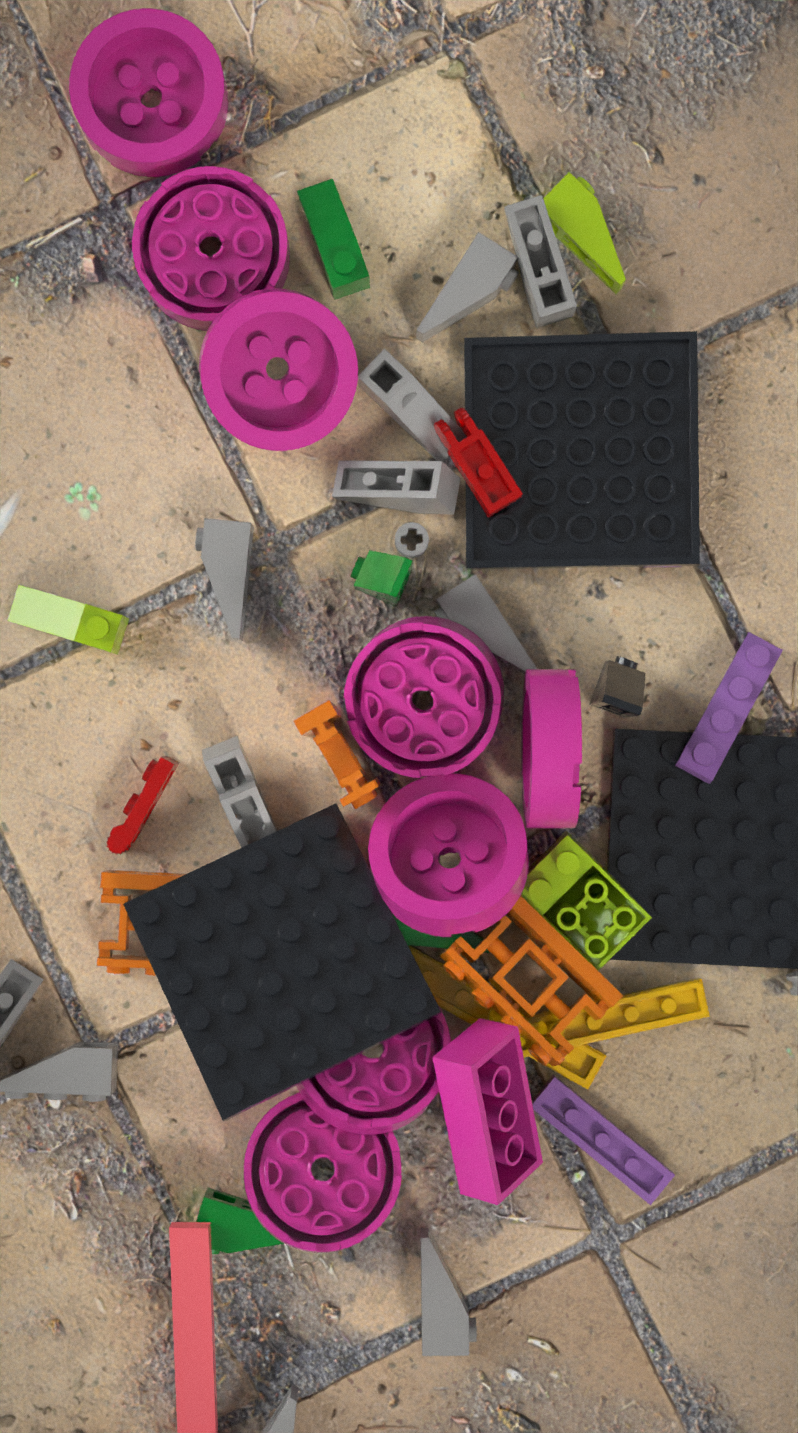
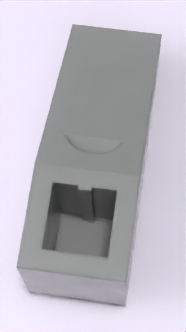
M385 348L358 375V386L437 461L444 462L449 455L447 453L448 449L443 445L433 425L440 419L444 420L449 425L458 442L465 439V434L458 424L417 379Z
M84 1041L75 1043L0 1078V1092H5V1097L10 1099L28 1098L29 1093H43L44 1099L64 1100L67 1099V1094L82 1095V1100L104 1101L106 1096H111L117 1089L118 1043Z

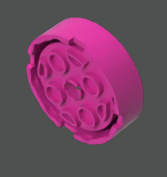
M141 8L121 12L108 18L95 27L84 39L76 52L71 66L69 94L76 119L93 149L109 161L112 166L124 172L137 176L161 177L186 170L201 160V156L214 142H217L223 131L228 113V90L218 54L210 40L197 26L175 13L160 9ZM151 88L162 95L160 104L152 108L146 107L141 103L143 95L150 91Z
M216 166L188 169L162 182V186L140 208L132 235V253L135 267L154 303L176 322L193 329L208 331V328L218 314L238 298L258 290L283 289L290 265V247L284 219L271 195L269 196L247 175L232 169ZM210 236L218 238L222 243L220 250L213 254L212 257L200 251L202 240Z
M272 288L248 293L238 298L218 314L208 328L201 346L199 373L207 404L218 422L229 433L242 442L260 449L288 451L303 448L321 440L342 421L352 404L356 392L358 361L348 331L336 315L327 307L306 294L288 289ZM274 357L283 358L288 364L287 373L279 379L271 378L266 372L267 363Z
M432 616L412 617L398 621L374 636L354 660L344 689L348 716L347 722L355 740L363 751L376 763L394 773L413 778L442 774L445 776L454 773L470 764L484 751L496 730L504 704V683L499 664L484 641L467 627L457 622ZM418 690L430 691L433 698V706L427 710H420L413 704V693Z
M526 669L523 687L521 730L522 800L526 828H576L581 797V785L577 783H579L580 764H582L581 699L576 670Z
M442 774L418 779L390 797L377 814L370 832L368 845L369 861L378 891L391 913L405 925L419 932L433 936L452 937L451 934L465 933L473 930L476 933L484 930L502 919L512 909L525 887L529 859L523 820L515 805L502 791L479 778L463 774H448L445 776ZM457 852L461 858L460 863L454 868H445L439 863L440 856L448 853L456 854Z
M441 1011L440 1015L381 1043L383 1052L379 1058H368L361 1053L297 1085L299 1093L307 1105L320 1118L334 1127L347 1132L374 1135L391 1132L406 1126L427 1109L439 1092L432 1057L451 1042L446 1019Z
M300 1093L287 1097L263 1116L254 1129L247 1145L244 1158V1186L253 1213L272 1236L298 1250L313 1253H329L349 1248L361 1242L375 1232L386 1220L399 1194L402 1179L401 1157L394 1132L374 1135L347 1132L334 1127L320 1118L307 1105ZM325 1158L331 1161L334 1166V1174L331 1179L319 1181L314 1178L311 1166L317 1159Z

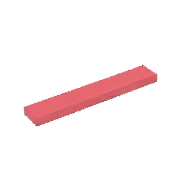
M171 1222L169 1238L177 1433H218L211 1222Z

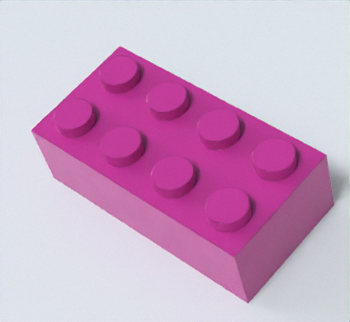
M479 1018L432 1058L460 1194L499 1205L543 1163L519 1029L517 1026Z

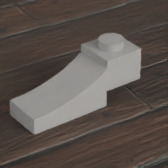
M238 736L203 749L204 764L219 794L220 803L241 848L276 832L277 828Z

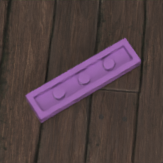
M750 632L747 633L675 766L708 784L713 781L780 657L782 649Z
M554 1074L532 1100L534 1111L648 1204L651 1205L675 1176L673 1171Z

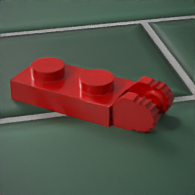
M461 407L454 411L457 424L461 427L467 438L458 442L449 425L442 419L435 422L433 426L441 442L448 449V455L486 515L490 517L520 499L523 493L483 430L477 428L467 411Z
M162 756L158 762L152 759L142 776V780L146 781L140 795L133 793L123 810V813L128 815L124 824L113 827L110 837H107L106 847L116 855L119 853L121 855L122 852L125 853L127 850H130V847H133L132 843L136 842L179 762L168 756Z

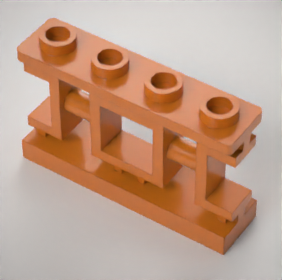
M328 700L293 722L301 735L310 737L314 734L316 736L313 740L320 748L338 779L341 788L345 787L348 792L347 795L339 800L344 807L351 803L354 809H357L376 798L378 794L375 788L379 787L381 783L377 777L367 782L364 777L366 772L346 741L341 729L334 725V722L341 719L342 716L335 704Z
M120 870L101 872L100 888H103L101 903L120 904L118 940L102 939L98 943L99 957H97V966H107L106 972L113 974L130 973V968H145L146 975L156 976L147 956L113 955V950L126 951L129 949L130 930L135 931L123 905L131 900L132 895L116 894V889L154 890L185 874Z
M520 895L512 909L496 922L497 925L474 949L460 936L440 957L446 962L443 965L445 971L458 982L463 979L474 990L471 995L483 1008L489 1010L492 1007L502 1017L499 1021L500 1023L518 1027L519 1035L531 1045L528 1049L529 1053L544 1066L548 1063L551 1066H557L574 1049L560 1033L581 1010L584 1009L595 1021L599 1020L623 995ZM512 921L530 938L525 940L514 953L497 938ZM487 949L498 959L502 966L488 981L499 992L459 954L461 953L470 963H473ZM525 954L532 958L553 979L531 1004L503 978ZM569 977L587 993L581 995L570 1008L555 994L557 989ZM545 1005L559 1019L545 1034L556 1047L554 1048L517 1009L528 1019L533 1017Z

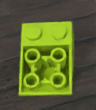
M567 830L529 867L525 887L521 893V896L598 971L652 918Z

